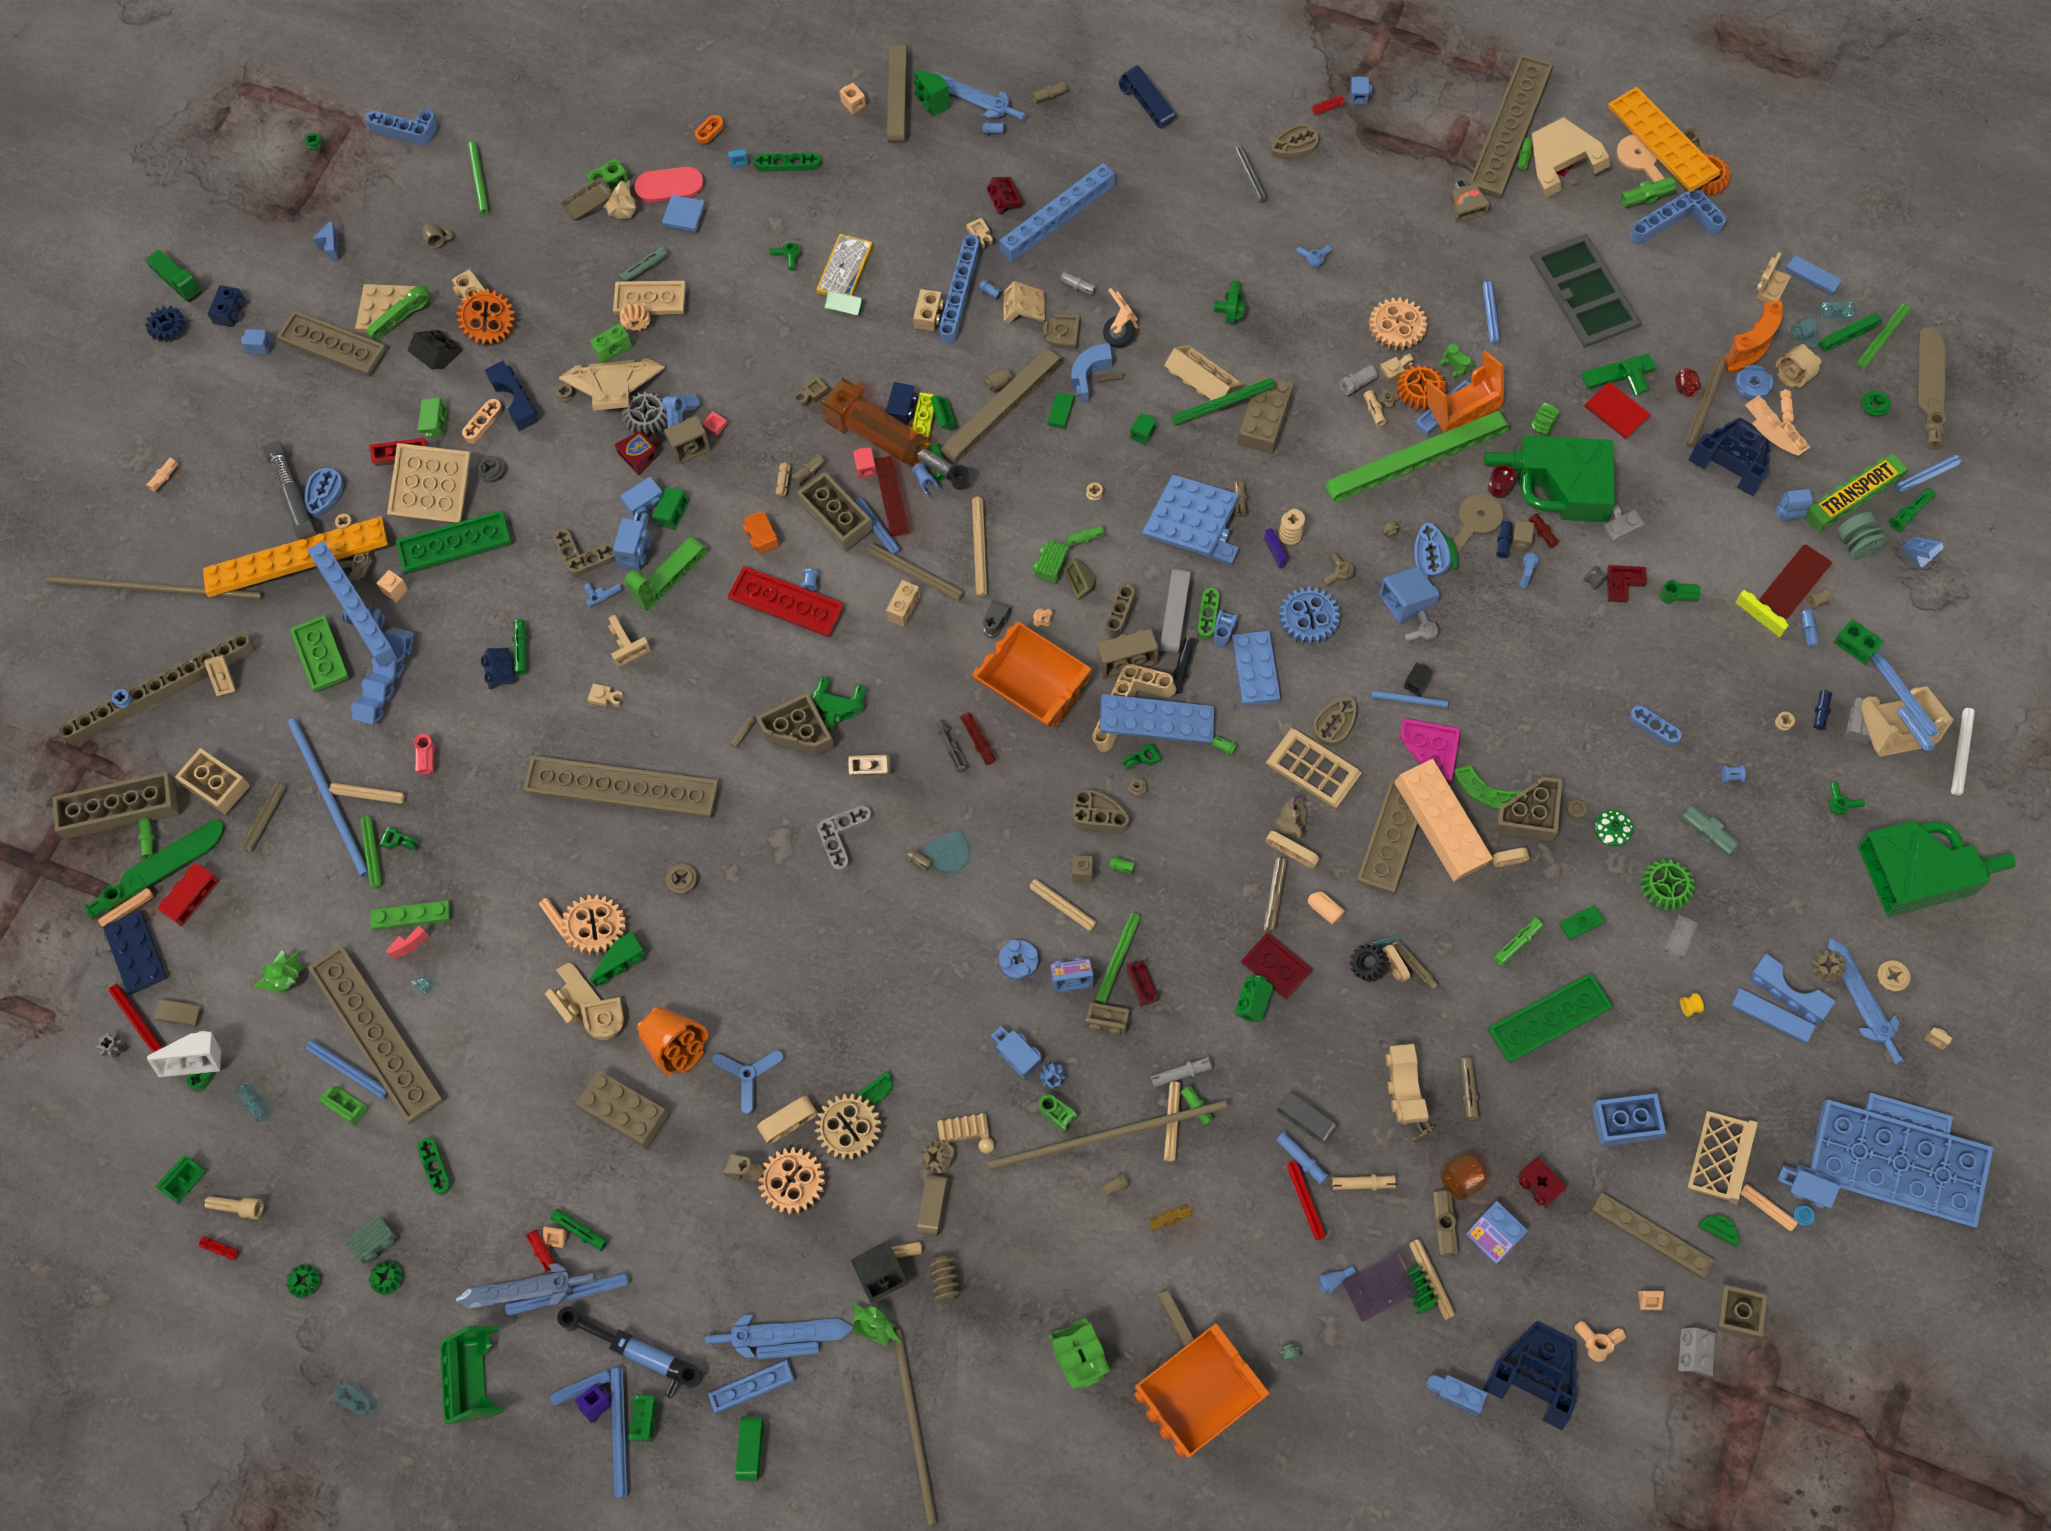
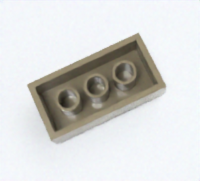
M1259 374L1256 383L1272 377ZM1272 378L1275 383L1273 389L1251 397L1239 431L1237 445L1270 454L1273 453L1292 397L1294 383Z
M823 472L797 492L799 504L844 551L873 530L872 521L869 516L826 472Z
M597 1070L575 1103L580 1111L646 1150L669 1116L664 1108Z

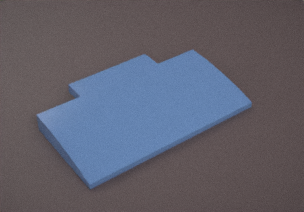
M1869 1093L1865 1110L1828 1099L1823 1101L1810 1169L1838 1179L1841 1185L1840 1189L1977 1228L1994 1147L1950 1135L1953 1116Z

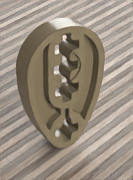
M1294 125L1276 137L1271 146V154L1276 158L1284 159L1309 155L1317 148L1318 133L1309 125Z
M1344 697L1335 700L1320 711L1313 723V734L1320 743L1327 746H1336L1346 740L1355 720V700L1351 697ZM1350 704V708L1343 711L1344 705ZM1339 718L1340 721L1335 724L1329 736L1324 738L1323 733L1327 732L1328 726L1333 724L1334 719Z

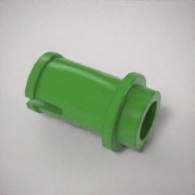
M1216 735L1212 742L1213 747L1226 752L1228 756H1233L1238 747L1234 741L1229 742Z
M1116 856L1111 858L1109 868H1112V871L1116 869L1131 874L1135 862L1119 859Z

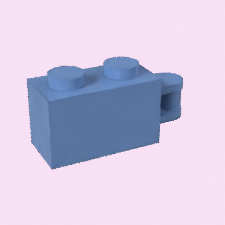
M1000 1026L990 1035L997 1044L996 1052L1023 1079H1026L1041 1065V1053L1035 1047L1031 1048L1027 1044V1039L1021 1033L1017 1034L1014 1030L1008 1033ZM1004 1035L1005 1038L1000 1041L999 1038Z
M1798 1164L1796 1169L1783 1165L1777 1178L1779 1181L1789 1185L1790 1192L1794 1197L1801 1200L1809 1199L1813 1201L1814 1205L1821 1208L1825 1206L1832 1207L1841 1187L1838 1179ZM1789 1173L1793 1174L1792 1180L1787 1178Z
M1433 1375L1426 1382L1429 1390L1438 1393L1436 1399L1475 1417L1480 1414L1488 1394L1449 1375L1444 1379Z

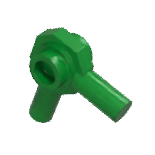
M789 242L783 248H769V254L786 257L788 259V270L793 271L795 270V259L800 255V247L795 242Z
M1838 782L1830 783L1833 798L1828 804L1833 814L1844 815L1850 808L1865 806L1864 799L1848 801L1847 798L1841 796Z

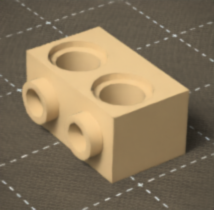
M470 269L452 279L454 293L457 297L461 296L466 301V294L472 297L473 290L476 294H479L480 288L483 293L486 292ZM480 305L473 306L475 311L482 308Z
M920 290L913 317L914 328L935 331L936 325H939L941 320L940 310L944 309L945 301L942 300L941 292Z
M904 580L901 581L886 609L888 621L905 627L920 598L919 586Z

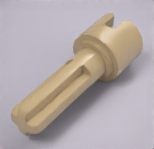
M208 1197L205 1199V1208L238 1213L241 1218L258 1220L263 1214L264 1202L260 1201L261 1199L244 1197L241 1201Z

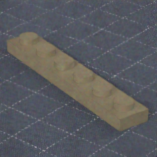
M1604 1193L1599 1195L1590 1211L1701 1279L1705 1278L1714 1262L1710 1257Z

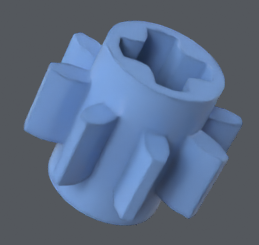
M1053 1062L1043 1065V1072H1039L1043 1086L1047 1084L1051 1089L1058 1085L1061 1086V1079H1065L1061 1065L1056 1066Z

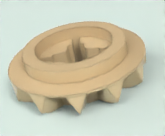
M1890 960L1884 962L1878 968L1877 977L1879 984H1882L1885 990L1893 992L1902 991L1909 985L1910 973L1902 963ZM1890 972L1892 975L1899 973L1896 981L1894 979H1887L1890 976Z

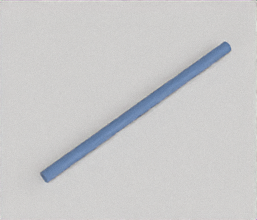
M291 718L288 720L290 729L361 877L367 876L368 868L332 792L329 791V786L297 719Z

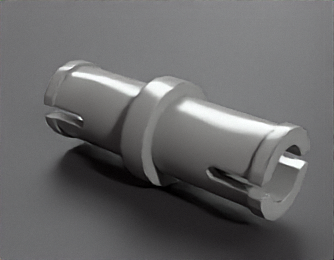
M1065 271L1063 272L1060 282L1074 287L1073 289L1076 291L1085 292L1090 296L1094 294L1096 285L1084 281L1080 276L1077 278Z

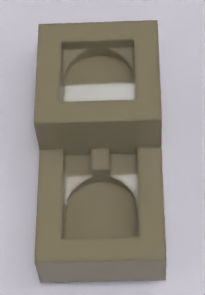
M159 1000L154 1020L195 1027L200 1006Z

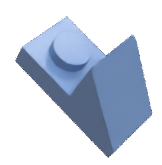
M328 222L313 238V241L318 249L324 248L326 255L329 254L331 260L336 261L339 260L337 230L333 222Z
M1913 537L1902 545L1901 549L1918 566L1923 567L1944 547L1942 542Z

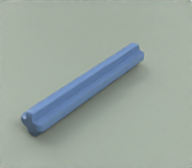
M1485 281L1483 283V293L1489 339L1491 344H1497L1500 340L1493 283L1492 281Z
M1953 455L1897 482L1895 488L1898 492L1910 489L1958 466L1961 463V459L1958 455Z
M861 497L856 499L854 502L869 516L872 521L873 531L887 550L894 555L899 553L898 545L864 499Z

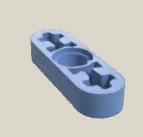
M1635 706L1631 710L1629 719L1634 725L1668 746H1675L1679 743L1682 734L1678 728L1643 706ZM1641 713L1642 716L1637 718L1636 714ZM1647 717L1650 718L1647 724H1645L1644 722L1647 719ZM1650 723H1659L1660 729H1652ZM1674 734V738L1670 739L1669 735Z

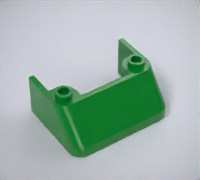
M467 1326L442 1340L440 1345L443 1419L446 1424L489 1419L504 1412V1408H495V1402L491 1397H485L483 1356L491 1349L492 1340L490 1335L499 1331V1326Z

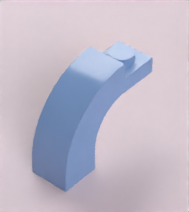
M1109 343L1096 345L1085 350L1074 362L1071 374L1072 388H1076L1077 396L1081 397V403L1089 402L1087 386L1089 375L1097 370L1112 368Z

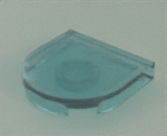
M960 830L924 844L928 857L932 860V865L941 872L947 874L957 873L967 863L969 852Z

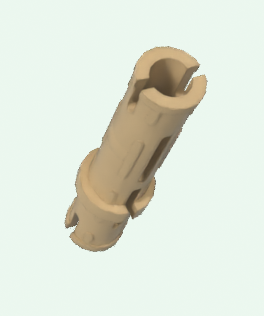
M1371 1174V1176L1332 1177L1333 1190L1372 1189V1191H1377V1189L1396 1188L1395 1175L1376 1176V1174Z

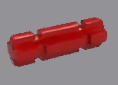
M1340 95L1335 97V99L1332 98L1321 102V104L1313 105L1312 111L1314 115L1322 113L1321 111L1326 112L1336 108V106L1344 105L1345 100Z
M203 1236L199 1242V1247L231 1260H235L239 1254V1250L206 1236Z

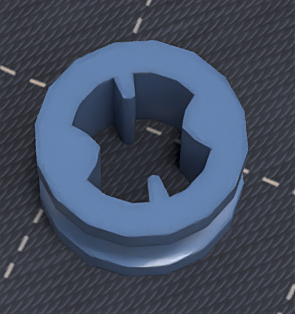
M124 689L116 690L111 697L113 703L119 708L128 707L132 701V697ZM124 696L125 699L122 698L123 701L120 702L118 699Z

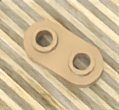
M1391 944L1384 947L1383 951L1387 954L1385 957L1389 958L1386 964L1389 963L1393 969L1392 974L1394 978L1401 982L1410 979V973L1396 949Z

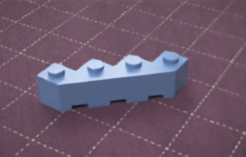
M395 627L384 632L383 635L390 644L397 659L380 668L374 657L372 658L373 673L362 680V696L351 705L353 720L373 725L382 719L384 710H382L385 701L389 702L395 689L393 683L395 678H400L404 669L403 660L405 655L409 656L411 653L413 632Z

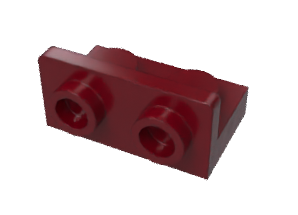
M993 177L987 186V192L998 214H1003L1005 208H1020L1023 202L1011 177Z

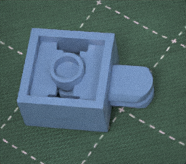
M636 511L633 520L622 518L612 550L619 568L641 571L642 565H645L646 551L651 546V538H649L648 530L646 529L649 521L648 513L641 514V512Z

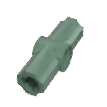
M1695 805L1691 806L1682 816L1684 821L1697 830L1698 836L1703 841L1713 843L1727 856L1740 844L1738 840L1724 830V826L1719 820L1714 817L1709 818Z

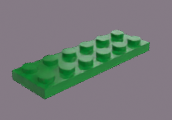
M503 510L395 540L404 574L512 544Z
M1590 973L1488 1027L1487 1031L1508 1064L1611 1010L1613 1006Z

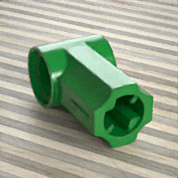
M1637 356L1619 363L1620 374L1623 378L1627 379L1633 395L1650 389L1642 373V362Z
M1669 580L1661 589L1659 598L1667 604L1674 601H1698L1700 586L1698 584H1679L1674 580Z

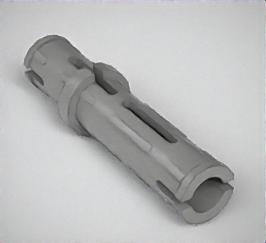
M1206 1057L1192 1063L1190 1061L1186 1062V1065L1162 1073L1151 1075L1150 1078L1153 1087L1156 1088L1189 1076L1191 1078L1195 1077V1074L1212 1070L1209 1058Z

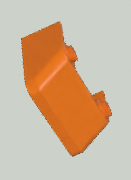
M1486 350L1482 352L1483 366L1473 371L1471 384L1449 396L1432 382H1426L1427 405L1444 433L1489 415L1502 406L1504 402V365Z

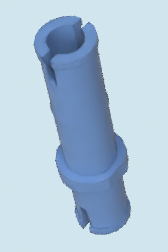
M1286 1132L1276 1139V1142L1303 1167L1302 1170L1305 1173L1308 1172L1319 1185L1326 1181L1329 1175Z

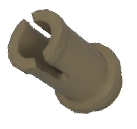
M911 849L906 857L909 863L913 862L924 871H927L930 864H932V860L920 854L918 849Z
M1117 1175V1178L1104 1185H1100L1106 1197L1121 1189L1125 1190L1128 1184L1123 1175Z

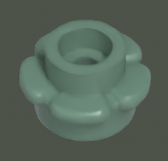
M1289 1344L1283 1347L1280 1355L1283 1356L1285 1362L1293 1361L1300 1358L1299 1351L1301 1349L1300 1347H1295V1344Z

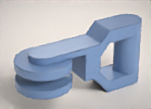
M1534 553L1525 554L1523 559L1525 569L1520 587L1524 589L1527 588L1533 568L1537 566L1539 557Z

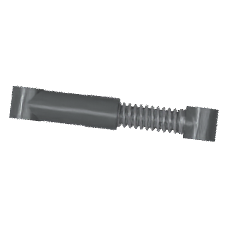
M280 440L263 446V452L269 464H272L281 487L280 493L292 521V527L297 539H307L317 535L299 488L294 484L285 460L287 455Z

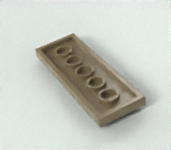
M295 310L276 336L279 342L366 376L371 374L386 350L384 344Z
M1391 777L1356 883L1394 895L1418 822L1395 785L1396 779Z

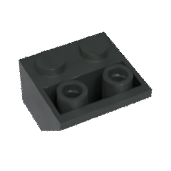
M441 330L415 332L407 351L430 369L435 370L445 368L463 349L457 345L456 341L445 336V333Z
M888 1241L851 1260L870 1303L909 1284Z

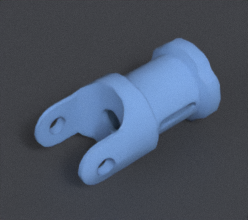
M922 462L913 467L912 473L917 476L919 485L925 494L929 496L926 490L927 487L934 483L939 489V485L933 475L926 469L927 465Z

